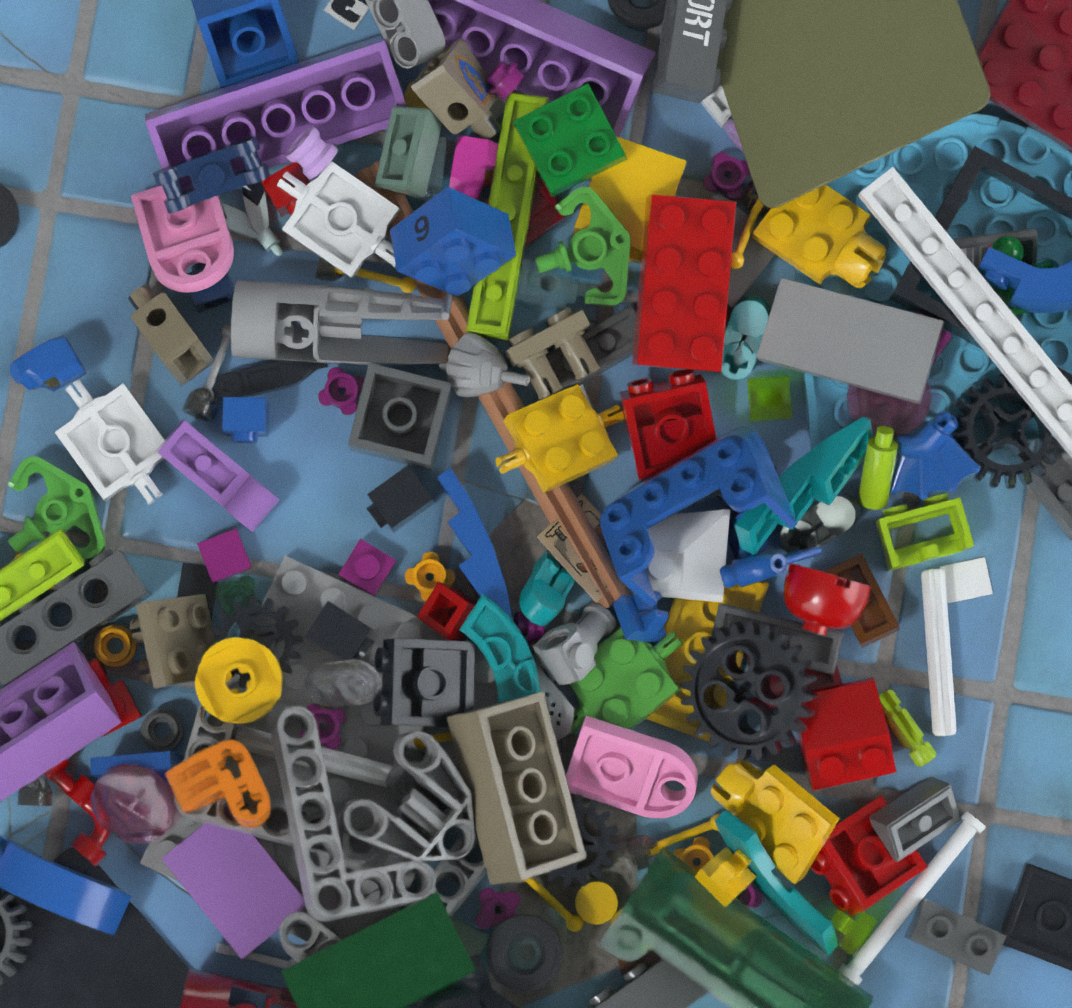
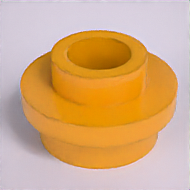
M109 625L103 628L97 634L94 641V651L97 658L103 664L110 667H121L129 663L137 650V642L133 640L132 632L121 625ZM115 638H119L123 642V649L118 654H112L109 651V643Z

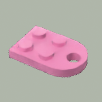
M162 186L131 195L148 260L160 283L171 290L188 293L207 289L225 276L233 262L234 247L219 195L193 204L175 213L167 212L163 202L167 198ZM192 264H206L204 270L199 274H186V270Z
M585 716L565 774L570 793L582 795V797L648 818H668L683 812L691 804L698 783V773L693 760L678 746L589 716ZM667 781H678L684 785L685 789L674 791L666 787L664 783Z

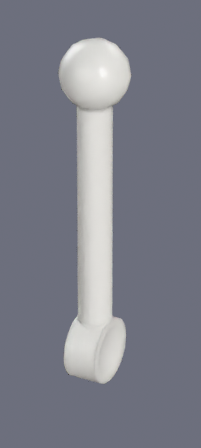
M217 943L215 952L239 957L230 945ZM251 952L244 958L283 969L298 963L294 959L287 961Z

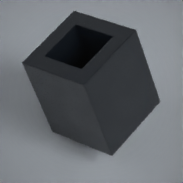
M407 465L367 494L373 504L366 509L380 528L388 524L391 530L395 532L432 506L434 500L410 466Z
M327 601L305 635L308 640L349 666L353 664L355 659L362 663L375 643L374 640L369 638L373 633L372 628L330 601Z

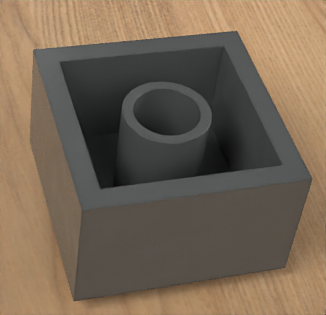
M369 363L348 442L350 450L432 471L453 391L452 384Z

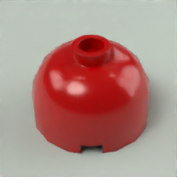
M792 563L789 564L786 573L783 595L785 605L790 613L804 620L801 629L826 636L828 628H847L862 616L872 587Z

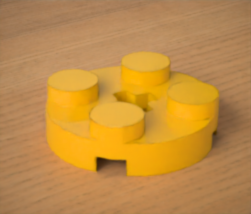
M234 637L214 644L205 652L198 666L195 689L202 706L211 715L227 723L248 724L263 718L273 709L282 694L283 675L277 658L268 648L254 640ZM235 669H238L241 674L249 673L251 676V680L246 683L248 689L243 693L237 688L230 690L227 683L233 679L231 672Z

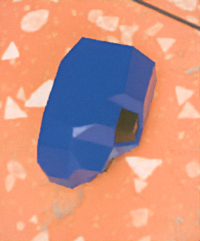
M65 335L46 341L10 364V374L17 384H22L28 390L46 388L54 392L87 374Z

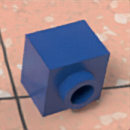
M223 397L222 431L227 436H233V442L258 443V436L268 437V400L255 397Z

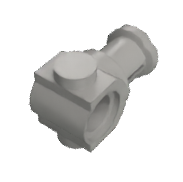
M588 604L584 608L582 617L576 623L570 622L549 630L533 646L536 664L546 670L551 681H556L558 684L565 685L581 681L596 666L594 655L597 652V643L603 637L610 636L615 631V618L609 610L600 604Z

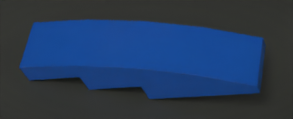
M450 467L440 474L437 480L460 512L451 518L448 524L471 556L458 565L459 569L479 597L485 594L512 618L507 587L493 544L473 502Z

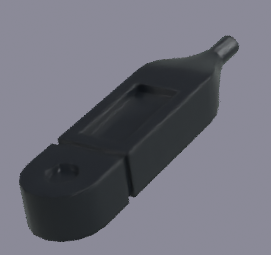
M283 360L240 370V372L235 371L219 376L215 382V391L222 400L223 397H252L296 386L316 370L328 367V364Z

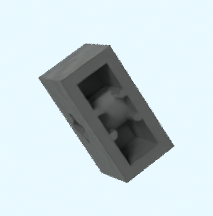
M922 899L904 936L913 942L986 975H990L1006 938L1005 935L927 899Z

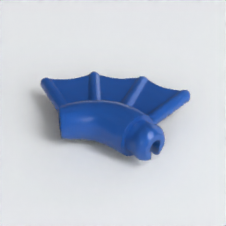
M942 411L938 413L936 419H931L918 434H900L896 441L898 444L897 453L900 456L891 483L890 492L892 494L908 491L919 496L921 500H925L929 494L937 490L955 492L960 482L966 476L980 471L978 464L953 439L954 435L952 432L958 427V421L955 416L949 412Z
M813 547L804 551L796 550L784 555L764 553L732 560L733 564L722 566L719 570L723 585L726 588H731L738 584L740 587L770 579L783 573L789 564L820 555L822 549L820 547Z

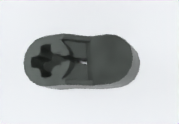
M839 492L830 506L822 502L813 505L805 512L793 530L786 527L782 528L780 533L782 548L786 553H790L796 550L804 551L813 547H822L847 531L857 522L860 516L858 501L849 493ZM822 521L823 525L818 528L817 524Z

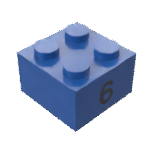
M446 187L390 229L397 272L457 297L467 292L471 287L516 256L509 215L450 187Z

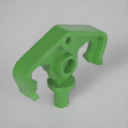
M579 187L558 203L555 209L561 215L566 216L572 215L578 204H587L591 211L590 226L578 231L571 238L569 247L565 248L563 241L558 242L559 247L554 248L555 251L535 257L539 273L559 267L560 270L566 269L568 273L572 271L571 263L585 270L603 268L613 281L612 289L605 293L598 290V288L587 291L584 304L614 306L622 302L627 291L630 235L594 190L588 187Z
M30 456L25 458L18 466L7 486L21 492L29 487V477L34 473H40L44 477L48 491L37 502L35 519L32 520L29 515L24 518L25 523L22 525L24 528L7 540L11 547L19 553L33 541L37 543L39 540L45 539L44 532L54 533L60 528L65 532L76 526L90 537V543L87 547L79 548L74 546L85 562L91 561L94 557L104 552L107 547L106 538L91 488L39 457Z

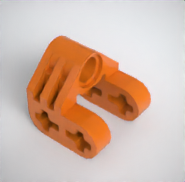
M222 741L191 756L165 773L183 814L225 798L233 817L238 824L245 828H258L265 824L270 817L271 805L268 792L248 750L238 741ZM228 758H233L235 763H239L241 777L235 780L231 772L225 769V760ZM249 792L254 802L261 800L257 804L259 812L251 815L247 809L240 811L244 808L243 794Z

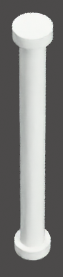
M967 811L961 817L963 820L961 825L927 865L928 868L919 875L847 966L842 964L839 967L838 971L856 986L863 980L860 977L971 838L976 832L981 834L986 828L985 825Z

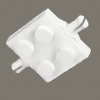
M332 161L325 167L319 177L308 185L292 176L288 171L284 173L282 177L294 185L295 188L282 179L279 180L277 186L297 199L293 214L282 228L285 233L350 278L355 276L364 261L373 256L374 253L389 262L393 267H396L395 258L386 252L389 251L394 255L393 246L385 240L389 225L400 211L399 207Z
M81 380L73 382L82 397L80 398L71 385L65 391L74 400L79 410L73 419L57 430L55 434L104 501L109 500L122 489L135 485L147 501V504H152L155 500L146 487L151 490L157 499L163 495L149 477V474L158 463L165 459L156 452L165 439L124 383L109 394L93 399L81 383Z

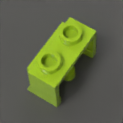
M944 493L923 500L925 507L909 511L907 504H903L882 511L884 518L878 519L875 525L888 572L967 551L974 547L961 497L949 500L948 494ZM948 515L953 534L894 550L889 530Z

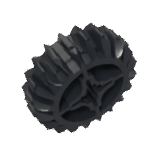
M1003 374L997 377L996 388H994L988 378H984L980 382L982 393L973 386L966 390V394L972 403L963 399H959L956 402L955 406L965 415H953L958 421V426L961 427V430L952 432L954 435L953 439L955 441L962 440L963 445L960 446L980 467V471L974 474L975 481L980 482L986 473L991 474L989 486L996 488L1000 483L1001 476H1004L1007 489H1013L1016 486V475H1018L1021 483L1027 486L1032 483L1030 470L1036 476L1042 477L1047 471L1041 461L1051 465L1057 461L1055 454L1049 451L1048 448L1060 449L1062 446L1055 437H1051L1052 433L1012 385L1008 387L1007 378ZM1008 399L1022 404L1025 408L1016 414L1010 415L1004 413L998 406L994 408L989 401ZM978 410L984 416L983 422L988 428V437L979 447L975 442L973 434V423ZM1033 417L1036 420L1039 431L1038 444L1034 453L1029 449L1030 443L1024 433L1025 425ZM1017 419L1021 420L1014 427L1015 432L1011 434V436L1015 437V440L1007 437L1004 440L1000 439L994 445L991 444L999 436L997 432L1002 429L997 427L998 423L1005 427L1008 424H1013ZM997 449H1004L1009 451L1014 457L1018 455L1024 463L1003 465L990 460L987 456Z

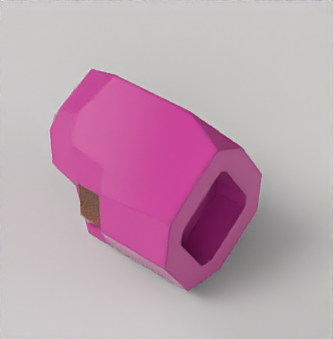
M469 136L458 137L449 187L478 200L481 192L492 185L499 144L488 139Z

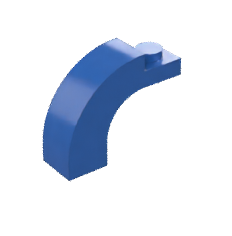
M988 247L977 270L984 276V279L990 286L1001 290H1006L1007 287L1014 290L1008 306L1034 313H1055L1072 309V260L1056 268H1038Z
M0 835V888L65 918L115 935L132 897L131 895L107 882L53 862Z

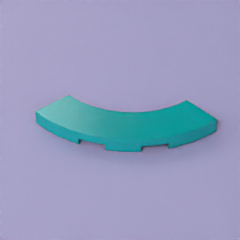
M482 594L459 630L478 646L488 661L497 685V703L541 692L535 659L522 632L512 618L496 602Z
M724 810L715 819V823L729 850L734 854L740 848L752 860L748 869L757 876L753 881L756 887L798 931L825 954L829 955L838 946L832 922L816 910L794 887L786 888L780 878L772 871L776 865L762 846L756 831L729 811Z

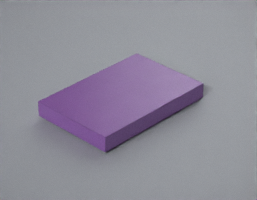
M227 805L224 808V815L229 820L236 821ZM205 823L161 858L241 959L245 958L280 929L281 923L289 914L301 912L306 908L303 895L255 836Z

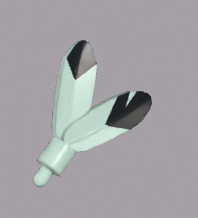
M261 181L242 186L247 213L221 203L229 231L257 239L266 251L272 250L276 256H281L283 251L278 245L280 240L269 228L266 195Z

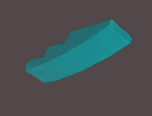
M861 417L829 436L794 462L779 476L797 523L815 499L830 506L863 461L868 440L873 437L870 419ZM764 502L746 511L735 524L740 548L753 555L758 552L777 524L793 530L795 526L789 528Z

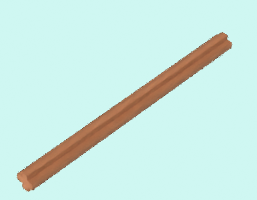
M379 160L370 167L359 171L354 177L400 208L386 233L392 244L390 229L414 211L404 194L374 187L380 163ZM412 278L421 296L444 300V295L447 292ZM452 295L449 319L435 320L451 349L467 333L466 328L470 309L462 295L459 297ZM505 382L501 389L478 395L507 449L511 452L515 450L514 441L503 420L508 414L525 406L513 385ZM524 465L519 466L520 472L549 523L551 524L557 518L601 593L602 598L597 603L605 609H609L623 594L631 595L627 586L618 578L610 556L569 484L565 483L543 493L534 475ZM590 558L592 559L594 565L596 566V568H597V570L599 571L601 577L603 578L604 582L606 583V585H607V587H608V589H609L608 592L606 591V589H605V587H604V585H603V583H602V581H601V579H600L598 573L596 572V570H595V568H594V566H593V564H592Z

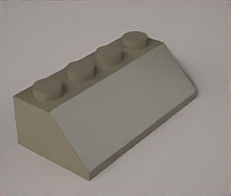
M544 692L495 703L447 717L462 778L471 792L473 821L490 885L523 881L586 859Z

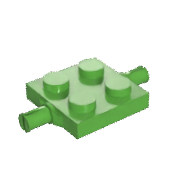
M620 628L597 646V652L594 655L596 666L581 681L569 683L576 693L578 703L580 704L575 709L572 732L570 734H573L583 725L585 716L632 730L682 689L669 674L664 660L680 646L684 645L681 639H678L677 634L672 630L670 634L653 646L647 642L626 640L622 628Z

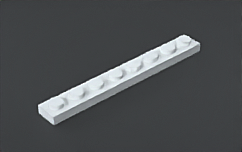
M894 167L890 168L861 191L858 197L1072 458V385Z

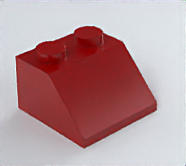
M873 677L811 690V692L818 694V698L807 701L806 706L811 708L815 715L809 718L801 717L800 720L808 729L806 732L797 733L804 772L813 791L897 773L890 734Z

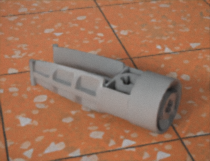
M237 280L231 316L232 356L236 358L323 364L327 362L368 365L369 363L398 365L439 364L440 370L445 371L450 353V346L448 344L362 335L363 318L447 320L450 317L452 295L449 293L445 294L443 300L409 293L400 294L374 291L368 288L352 289L330 287V285Z

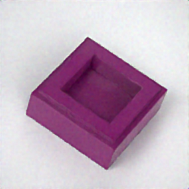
M237 528L197 543L213 584L252 569Z

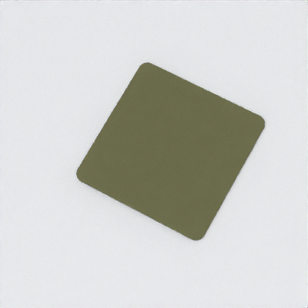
M733 0L729 12L724 16L723 28L727 30V39L723 51L718 55L717 68L721 69L720 81L759 200L769 208L780 207L982 109L990 98L988 82L957 0Z

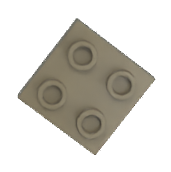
M569 307L548 318L545 322L548 327L547 329L535 334L531 327L508 341L511 348L507 349L504 353L511 369L516 366L524 368L526 374L530 376V381L538 395L539 401L550 395L543 379L546 380L552 393L564 388L545 356L549 353L548 349L554 346L556 349L561 348L576 376V381L587 376L580 359L583 360L589 374L601 368L582 336L586 333L585 329L590 326L583 310L573 314Z
M205 594L153 600L137 604L138 617L131 620L130 630L141 627V631L131 635L135 642L145 645L147 658L140 661L139 671L150 669L149 673L140 675L142 681L147 685H153L154 689L195 682L201 659L210 648L209 644L216 642L214 632L211 631V615Z

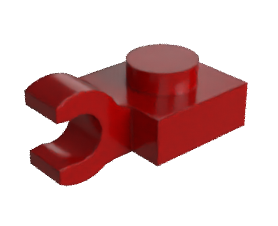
M99 659L88 662L109 694L121 720L120 724L103 736L142 718L143 716L125 680L122 679L112 684Z

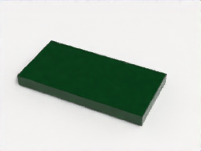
M438 892L280 972L298 1008H407L477 971Z

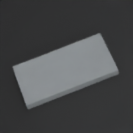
M781 278L758 350L757 359L920 404L942 334L944 321Z

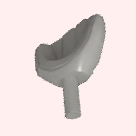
M465 333L452 347L448 355V362L446 363L447 379L452 384L456 395L460 397H473L491 393L501 389L505 382L524 386L529 385V375L508 372L506 361L500 350L491 342L475 333Z

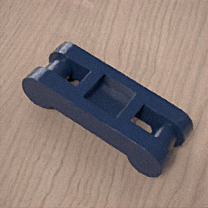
M256 136L235 141L154 172L153 176L156 184L163 187L167 198L163 201L167 212L175 213L193 204L270 177L267 164L261 163L257 150L260 149ZM241 157L246 169L234 173L229 160ZM189 175L194 188L182 192L178 179Z

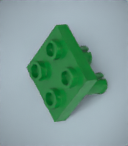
M589 84L513 121L551 197L627 160L626 154Z

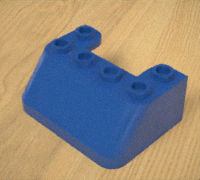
M738 427L625 491L603 511L600 527L618 578L650 607L658 602L646 572V568L654 556V545L648 529L720 488L725 502L736 511H748L764 502L789 528L797 525L766 445L753 429Z

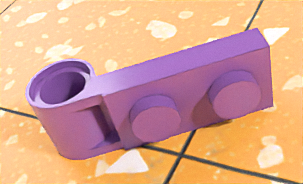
M184 419L156 450L157 453L252 532L280 501L273 493Z

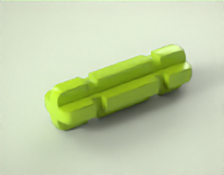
M891 689L881 693L879 698L883 712L888 718L886 723L904 749L908 747L911 751L909 756L918 767H921L932 761L936 757V751L929 741L925 742L922 739L924 734L906 708L902 709L899 706L901 701Z

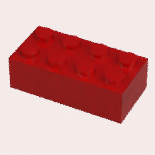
M655 194L646 197L632 365L722 372L736 202Z

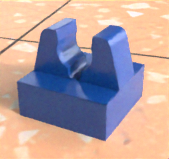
M654 591L656 600L658 601L662 597L661 593ZM623 594L613 603L626 640L657 643L667 635L664 624L668 620L667 611L658 610L656 604L650 607L637 594L633 596Z

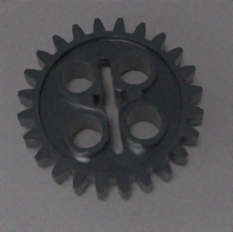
M758 621L748 622L745 630L741 622L731 623L730 633L724 626L716 628V639L711 636L701 638L706 651L702 649L691 650L690 654L697 661V664L683 666V670L692 675V678L689 681L680 683V687L691 691V696L681 700V705L693 706L694 709L687 716L686 720L687 722L699 720L701 725L695 735L701 736L709 733L711 735L708 742L710 749L723 743V756L725 757L732 755L736 749L741 761L749 759L752 751L756 760L764 759L767 756V748L773 755L782 753L781 742L787 746L794 745L797 742L792 731L797 733L807 731L808 728L800 720L801 717L809 718L815 715V712L806 706V702L818 698V694L807 691V685L817 681V677L805 675L803 671L809 667L812 661L811 659L798 660L797 655L803 648L801 644L790 648L786 646L790 637L788 632L774 638L775 625H766L761 633ZM739 650L745 651L750 659V666L746 672L741 670L736 663V656ZM722 667L725 673L731 678H727L719 673V668ZM774 674L779 676L784 683V692L781 697L775 695L770 688V680ZM750 682L752 684L750 692L755 697L747 699L745 695L748 690L742 684ZM717 685L722 686L727 693V702L724 706L719 705L715 701L714 689ZM768 704L775 705L779 709V713L775 714ZM751 709L760 715L761 727L759 731L753 730L748 724L747 715Z

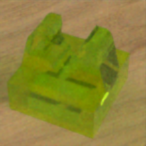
M789 376L747 379L750 423L791 420L793 418Z
M838 909L830 920L833 927L845 936L839 947L852 957L860 950L878 924V921L865 911L855 921Z

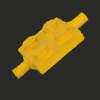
M576 384L514 411L505 417L503 422L513 438L515 450L496 457L497 468L501 466L499 471L505 474L514 468L524 465L534 475L543 493L548 492L615 461L619 455L608 438L605 428L624 421L623 411L619 412L621 408L618 405L596 413L591 408L579 385Z

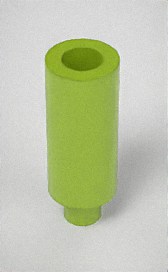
M879 426L876 436L868 440L857 501L861 506L872 510L886 508L889 500L898 444L893 440L894 430L888 426Z

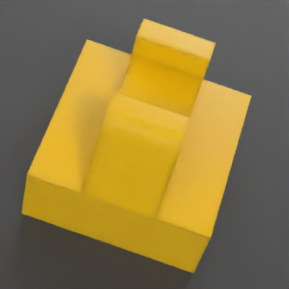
M725 847L705 864L694 878L726 907L747 889L757 876L748 869L752 860L740 848L733 854Z

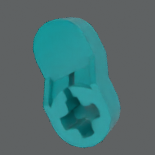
M759 296L743 298L738 302L731 314L724 337L721 372L729 379L740 380L746 378L757 364L758 350L771 312L770 305ZM744 334H746V340L742 341Z
M548 549L535 562L533 572L521 591L519 600L522 613L527 619L539 626L548 625L560 613L565 605V598L576 581Z

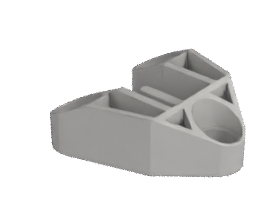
M416 731L403 733L394 744L393 753L395 760L416 778L415 781L445 805L447 809L442 812L414 788L402 799L398 809L427 832L424 838L399 817L392 816L378 804L366 799L356 798L348 801L343 806L339 817L341 827L352 837L414 861L462 858L470 852L475 839L471 792L447 754L432 736ZM413 738L420 739L426 748L423 759L417 763L409 762L404 756V746ZM358 806L367 807L372 815L369 827L362 831L353 829L349 821L352 810ZM456 826L463 833V843L457 850L448 851L443 846V836L449 827Z

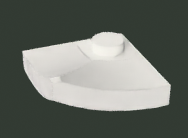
M730 510L675 513L648 529L654 545V556L646 568V572L653 591L660 592L662 597L722 602L724 585L719 570L722 566L726 565Z

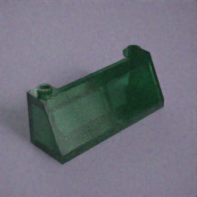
M662 847L618 908L598 943L615 957L624 961L637 960L650 948L733 1008H869L873 1001L871 994L736 898L724 907L695 878L698 871L664 847Z

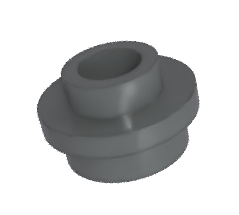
M167 709L154 710L142 722L141 735L143 741L153 750L169 751L175 748L183 738V722L173 711ZM166 722L170 726V734L168 737L161 739L156 735L155 730L159 723Z

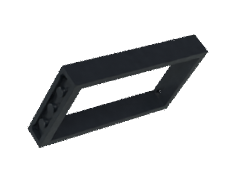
M974 146L934 217L947 232L980 170L1071 220L1072 198ZM910 261L890 300L914 313L919 311L924 316L944 321L943 328L982 349L949 307L915 289L923 275ZM1057 367L1072 385V374Z

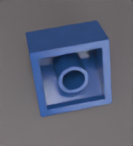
M191 0L221 88L299 63L279 0Z

